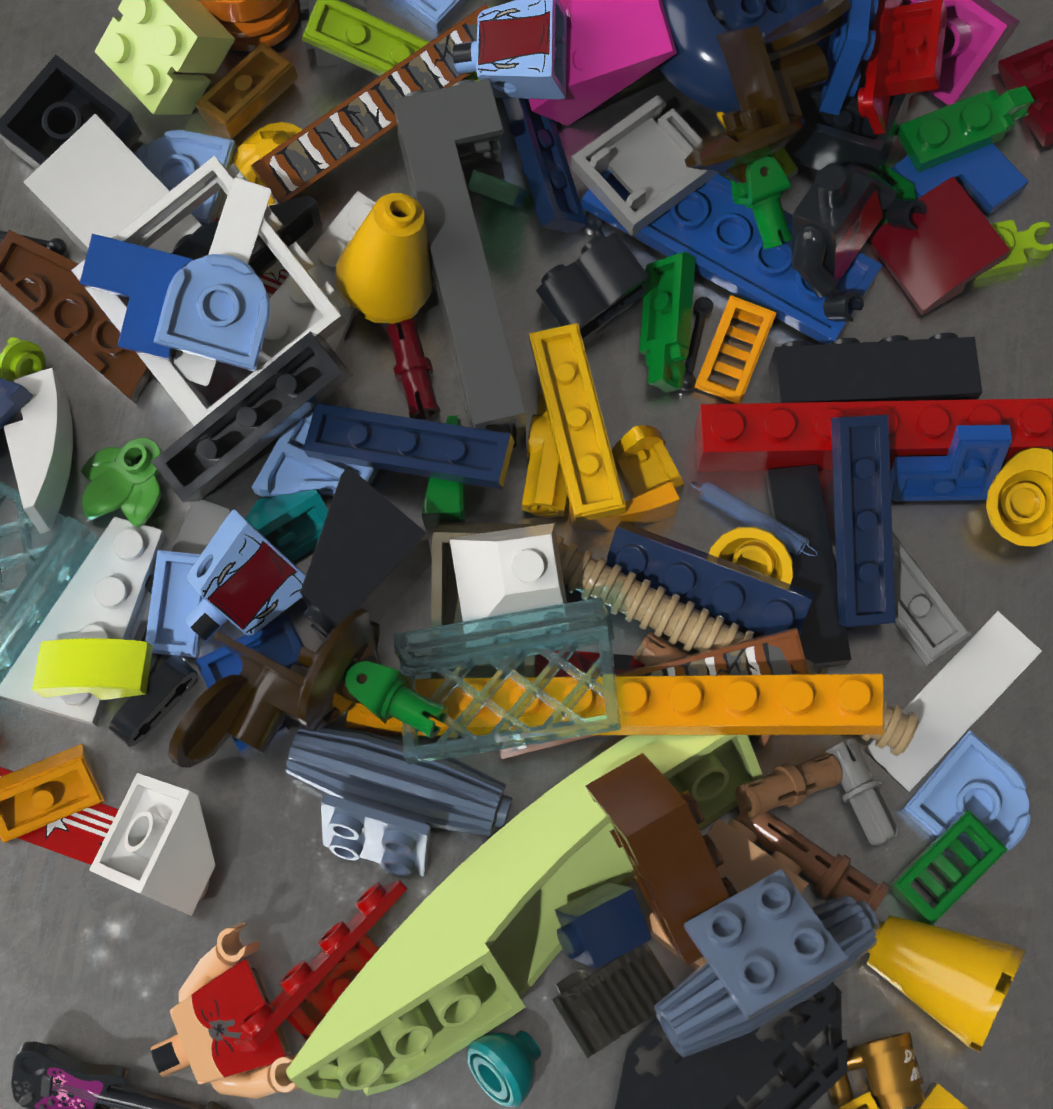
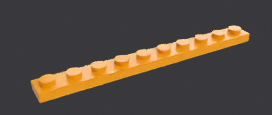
M883 674L407 679L409 681L408 688L440 705L448 707V715L444 724L432 717L428 718L441 728L436 736L884 735ZM353 702L348 707L345 728L365 730L382 736H426L424 733L394 717L387 720L385 724L360 703Z

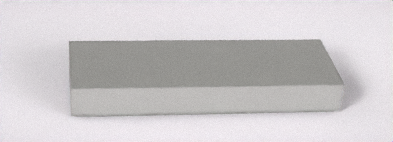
M892 531L896 621L894 624L926 666H928L972 634Z

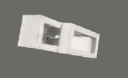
M53 368L13 380L14 383L25 387L33 396L21 408L23 420L3 426L23 509L40 534L51 530L61 507L69 479L73 451V427L68 394Z

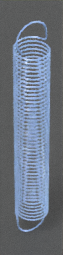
M710 481L706 482L710 484L708 487L702 485L700 489L696 488L697 490L703 488L702 492L706 488L708 490L707 493L701 498V492L700 499L709 504L713 502L715 504L713 506L723 511V513L729 516L734 515L733 517L736 516L734 519L748 527L751 524V526L764 530L767 529V531L772 532L784 542L785 546L788 545L787 549L789 547L790 549L792 548L790 552L796 554V556L803 552V548H800L804 541L806 544V540H808L806 537L782 525V523L765 515V513L748 505V503L731 495V493L712 484Z

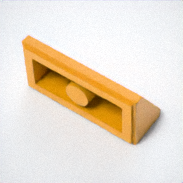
M83 744L76 745L0 777V838L3 843L104 801Z

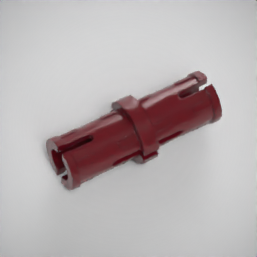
M415 319L401 321L402 330H398L397 323L389 324L386 330L390 337L397 363L393 371L397 381L402 383L409 409V417L427 420L425 411H429L430 417L434 418L441 411L437 404L430 378L433 372L432 363L428 357L424 356L417 329V321Z

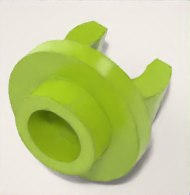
M10 337L6 341L8 345L0 354V378L14 382L13 380L45 370V354L40 346L30 340H19L16 337Z

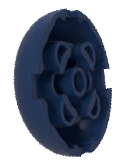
M662 0L677 53L661 63L659 69L677 89L697 103L725 114L741 110L731 75L716 35L758 25L763 38L785 22L823 3L824 0ZM829 36L816 43L825 56ZM802 92L796 94L797 100H799Z

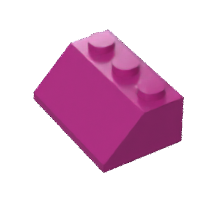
M902 0V5L932 0ZM944 0L947 9L940 84L939 89L928 91L947 105L958 102L992 64L1021 22L990 0Z

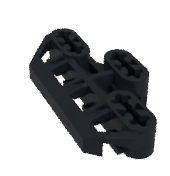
M833 981L825 989L813 995L817 999L815 1002L810 999L794 1006L789 1012L803 1018L795 1025L792 1015L783 1017L773 1027V1031L777 1036L775 1041L771 1038L759 1040L755 1035L760 1029L758 1027L750 1033L686 1057L680 1056L676 1061L674 1060L672 1049H667L656 1060V1064L660 1068L656 1075L649 1071L639 1075L634 1068L640 1061L635 1054L636 1050L641 1047L645 1051H651L663 1041L662 1038L649 1034L660 1024L656 1017L628 1043L623 1051L621 1059L622 1070L614 1109H745L735 1097L739 1095L747 1103L777 1073L785 1081L756 1109H809L847 1073V1040H842V991ZM828 1026L829 1044H823L810 1056L816 1063L812 1067L792 1043L796 1041L801 1048H805Z

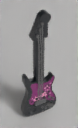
M36 1041L25 1042L20 1047L13 1063L11 1080L13 1097L19 1105L27 1109H109L107 1106L118 1109H226L214 1101H209L208 1105H203L119 1085L125 1084L130 1073L128 1068L114 1064H88L78 1061L63 1053L52 1044Z

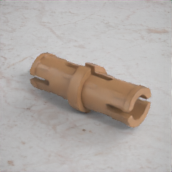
M828 752L798 765L786 763L775 767L773 773L764 778L737 786L735 792L736 802L744 815L748 814L750 819L778 806L786 805L793 807L803 803L806 796L814 792L839 785L842 781V769L837 759L833 755L830 756Z

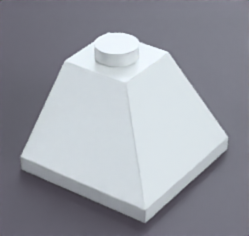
M555 523L450 538L466 642L570 628Z
M137 773L89 871L192 916L198 902L202 900L208 890L209 878L216 866L198 795L189 790Z

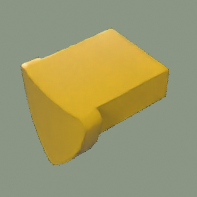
M637 425L633 427L611 450L615 467L632 498L668 482H672L677 493L682 491L685 485L665 447L666 442L661 432L653 426Z

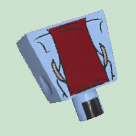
M514 0L483 10L478 15L477 41L459 43L453 46V62L457 73L477 72L479 80L489 78L493 95L497 98L566 99L567 13L559 0Z
M233 509L188 573V582L204 599L184 621L205 641H208L227 620L246 636L254 635L302 598L300 591L306 575Z

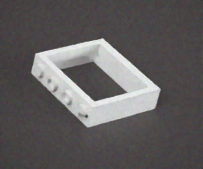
M213 156L113 236L112 239L149 247L221 188L228 195L233 178L237 177L248 180L234 163L225 168ZM268 205L258 235L323 317L212 406L195 384L184 379L173 366V356L171 361L137 353L194 426L310 331L323 336L326 340L347 323L339 312L346 305L328 281L319 287L308 271L315 266L296 241L288 247L277 234V231L283 227V224ZM85 260L71 270L79 281ZM85 287L121 333L129 302L128 299L123 296Z

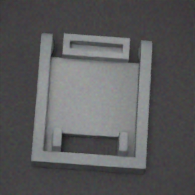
M659 95L649 100L571 156V169L631 236L638 233L718 173L715 170H699L686 167L684 160L703 140L673 108L658 118V123L654 121L666 108V102ZM606 170H609L630 193L626 202L601 176Z

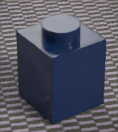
M608 882L555 909L561 926L557 929V937L562 949L570 959L595 969L652 939L633 888Z

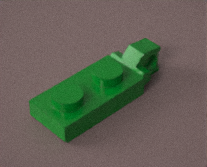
M1026 85L1006 91L1001 96H999L996 89L986 93L984 91L900 124L897 136L916 171L920 173L1002 140L1005 133L1014 129L1016 125L1015 120L1028 115L1027 111L1031 104L1034 103V99Z
M685 251L654 261L645 267V271L649 275L654 288L643 297L639 353L646 356V364L649 367L648 384L654 385L666 393L682 389L686 370L683 360L687 359L689 354L688 348H690L695 257Z

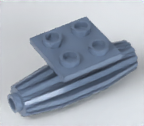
M300 725L293 738L286 763V773L324 792L321 801L323 846L329 847L333 854L343 859L358 860L361 857L378 862L384 870L399 876H409L413 873L424 877L428 861L430 828L491 836L494 826L500 828L505 826L513 797L504 795L505 783L448 755L365 730L326 726L320 731H308Z
M780 869L684 923L686 932L707 962L655 1004L656 1016L670 1043L682 1057L748 1034L825 989L873 948L877 943L875 931L880 928L878 919L864 900L855 902V899L848 897V895L810 907L784 871Z

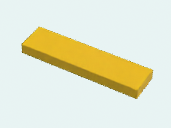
M578 323L529 333V342L575 524L625 513L626 505Z

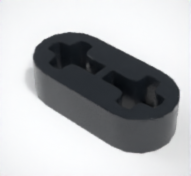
M178 655L168 658L148 678L146 695L131 696L110 721L109 730L128 747L137 745L190 690L198 676L197 671Z

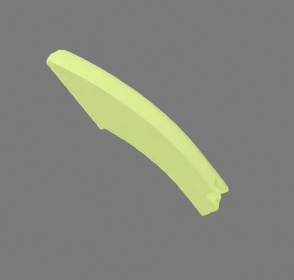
M629 735L559 782L480 846L396 929L345 989L286 1070L289 1079L302 1090L327 1098H338L343 1089L352 1091L362 1089L366 1096L377 1094L421 1076L526 1008L522 998L562 950L557 937V929L561 926L555 909L608 882L626 886L636 876L623 847H617L609 832L614 829L610 819L600 806L593 801L585 785L644 753L679 794L687 790L693 796L704 816V821L698 824V828L701 830L738 806L735 796L737 786L764 778L748 735Z

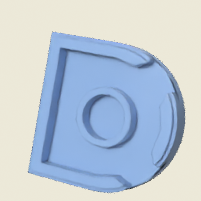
M172 130L165 132V136L153 140L146 146L145 144L141 145L134 154L171 191L213 156L225 168H228L233 162L237 147L235 141L231 139L185 130ZM222 188L191 212L202 224L198 229L205 224L215 222L224 193Z
M210 254L190 261L174 275L168 286L153 343L254 372L270 317V299L263 282L250 265L233 256Z
M970 730L962 736L900 810L934 840L965 811L970 810L1008 849L1007 851L1017 845L1023 838L1029 827L1031 817L1029 815L1030 805L1026 791L1027 786L1022 776L1010 763ZM964 832L957 837L978 860L985 854Z

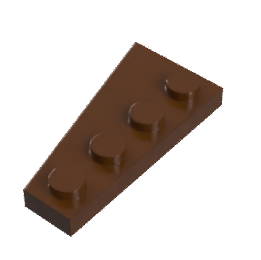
M8 230L0 245V285L71 346L99 373L106 377L125 396L136 403L152 372L136 352L121 349L117 346L120 331L71 271L79 264L12 230Z

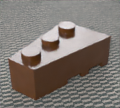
M642 753L585 786L593 801L600 806L610 819L614 829L609 832L617 847H623L636 874L634 879L662 932L688 966L703 957V955L686 932L684 923L738 893L731 881L726 876L721 878L717 870L719 866L724 864V861L713 840L708 834L702 836L698 828V824L704 821V816L693 796L687 790L679 794L645 754Z

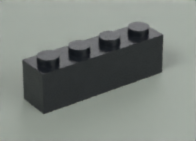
M310 331L151 462L182 502L200 501L311 411L316 403L322 402L348 381L353 374L323 336Z
M940 333L929 339L909 340L907 336L894 335L885 337L879 342H860L856 338H841L830 344L810 345L808 341L795 340L784 343L781 347H775L769 363L772 403L977 400L983 393L975 337H958L955 333Z

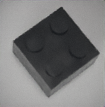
M57 55L51 59L0 118V138L9 149L35 169L44 163L94 114L129 149L139 139L142 132L128 110Z

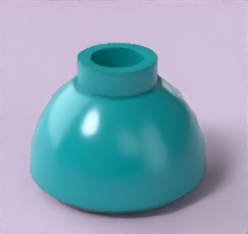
M522 1030L515 1035L504 1032L489 1033L471 1042L467 1047V1062L480 1087L497 1103L506 1107H519L529 1095L536 1076L535 1062L541 1057V1050L537 1042L531 1035Z

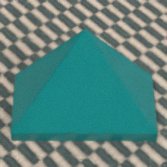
M314 489L259 498L245 519L290 561L294 562L315 549L328 509L319 493Z

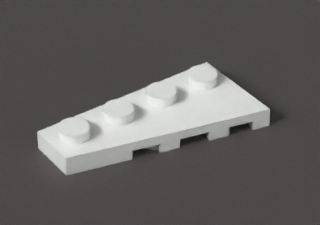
M118 517L112 519L1 682V699L93 726L98 725L106 700H100L89 692L44 698L32 690L40 643L42 641L76 638L129 640L147 590L145 587L148 576L153 574L157 551L162 549L166 538L163 530L146 525L137 528L129 520Z

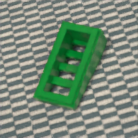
M458 415L447 416L446 424L461 426V419H458ZM430 477L422 505V519L425 528H435L439 522H465L464 483Z
M967 810L889 884V891L919 922L934 925L1008 849L970 810ZM962 832L985 853L979 860L957 839ZM947 847L968 868L963 875L942 854ZM931 863L952 883L947 890L926 870ZM915 879L936 899L931 905L910 885Z

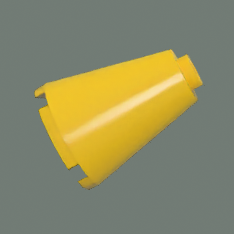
M389 193L377 200L340 254L335 268V287L341 299L349 309L353 306L365 314V319L374 323L394 324L411 319L428 301L433 288V273L424 210L416 199L403 193Z
M889 915L884 924L879 922L880 928L875 931L877 943L868 951L870 955L867 965L967 1047L980 1053L1026 950L1015 945Z

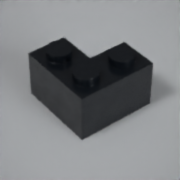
M865 72L859 81L855 96L851 100L845 98L839 115L819 111L821 91L812 88L802 91L798 103L806 124L785 145V150L794 163L816 170L824 168L829 163H835L843 167L855 164L868 168L880 176L897 138L898 127L905 120L911 93L890 96L886 133L875 135L868 118H862L858 108V90L861 87H865Z

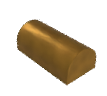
M262 42L205 93L195 105L206 123L220 137L232 140L298 79V74L294 64Z

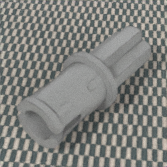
M849 739L847 745L841 742L826 752L837 759L842 769L841 784L846 792L842 797L843 801L851 803L869 843L881 845L897 837L899 829L879 790L883 786L882 781L874 779L859 748L857 739Z

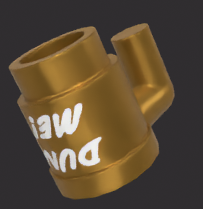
M910 1032L883 1037L847 1048V1072L865 1068L872 1095L877 1096L881 1109H903L925 1102L921 1084L924 1081L912 1045L913 1040ZM847 1073L829 1089L834 1106L845 1104L855 1099Z

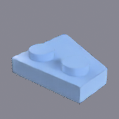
M309 411L281 434L252 485V489L255 494L261 497L278 496L316 489L320 496H334L341 473L348 466L370 485L379 469L308 457L303 451V447L313 416V412Z

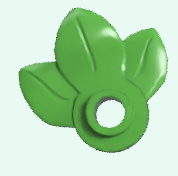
M136 438L126 443L122 448L107 447L93 454L81 470V473L91 480L82 498L84 516L92 520L121 507L127 519L135 527L140 528L152 515L162 495L161 486L158 481L162 475L151 462L163 452L160 446L151 439Z

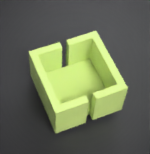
M122 0L118 10L123 14V17L112 18L95 53L153 115H191L196 107L195 103L202 97L211 81L205 75L174 74L175 70L181 73L215 74L235 38L199 0Z

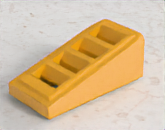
M730 295L694 388L731 403L741 404L776 312ZM735 318L759 327L757 335L730 326L731 319ZM725 335L753 345L750 353L723 343ZM718 352L746 362L744 369L740 370L717 361ZM711 370L738 379L739 382L736 389L709 379Z

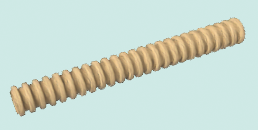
M559 535L557 536L563 581L567 585L566 590L573 594L577 590L582 593V599L588 601L591 597L597 600L596 606L602 608L605 604L611 607L610 613L617 615L618 612L626 615V621L631 623L635 619L641 622L640 628L646 630L649 626L655 629L654 635L661 637L663 633L669 636V643L673 645L677 641L683 643V649L687 652H690L692 648L703 652L754 639L753 632L747 630L744 634L738 631L739 625L732 623L731 626L723 623V617L717 616L714 619L708 616L709 610L703 608L700 612L694 609L695 603L688 601L687 604L679 601V595L674 593L670 597L664 594L665 588L659 586L656 590L650 587L651 581L644 579L643 582L635 580V573L629 572L627 576L621 573V566L616 564L611 568L606 565L607 559L601 557L597 561L592 558L593 552L586 550L583 554L577 551V544L571 543L570 546L563 544L564 538ZM806 660L809 675L828 674V669L821 667L819 670L812 668L813 662ZM884 698V735H860V738L865 741L873 738L876 740L875 746L883 749L887 745L891 747L890 753L898 756L907 749L914 737L919 723L918 714L909 712L906 715L902 713V706L895 704L893 707L888 706V699Z

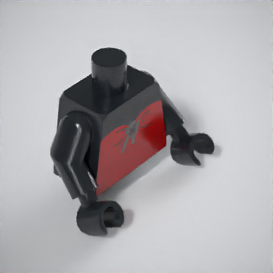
M829 163L824 168H821L816 174L815 182L803 197L792 216V269L800 274L817 297H825L823 305L825 317L835 322H853V318L848 310H862L864 307L862 296L859 293L839 292L836 285L882 219V211L887 209L886 219L891 227L907 230H916V227L909 221V212L922 215L926 213V207L922 202L896 198L897 191L879 175L868 168L855 164L843 167L835 163Z

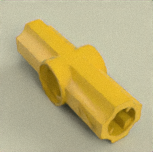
M540 386L537 415H532L526 452V459H529L522 510L537 517L552 519L553 517L565 515L568 494Z

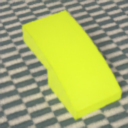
M108 638L42 641L40 643L32 690L44 698L87 692L100 700L146 695L153 645L145 641Z

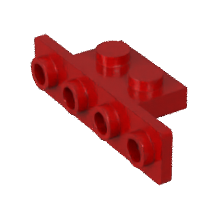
M879 0L874 22L871 27L869 26V29L876 31L873 51L868 61L863 60L866 75L865 87H861L858 90L860 115L862 118H868L875 135L886 133L890 96L939 89L947 20V9L944 0H932L902 5V0Z
M401 880L384 886L378 882L365 891L355 903L359 911L347 924L339 921L318 941V945L322 950L309 964L305 960L299 962L282 978L279 985L284 990L270 1005L266 1001L261 1002L242 1020L240 1027L244 1032L233 1043L240 1052L258 1049L285 1019L292 1024L306 1041L341 994L379 950L366 933L408 889Z

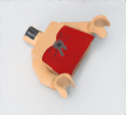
M241 922L222 930L218 935L217 944L200 959L179 990V1004L170 1010L178 1034L151 1046V1054L156 1068L163 1078L191 1066L199 1085L211 1083L220 1095L259 1099L279 1092H291L301 1088L297 1087L289 1079L286 1072L297 1054H292L281 1025L254 1051L240 1052L233 1044L244 1032L240 1027L242 1020L261 1002L266 1001L269 1005L271 1004L255 962L248 959L239 962L240 959L257 952L260 948L258 941L245 947L241 944L239 934L241 929L247 926L246 922Z

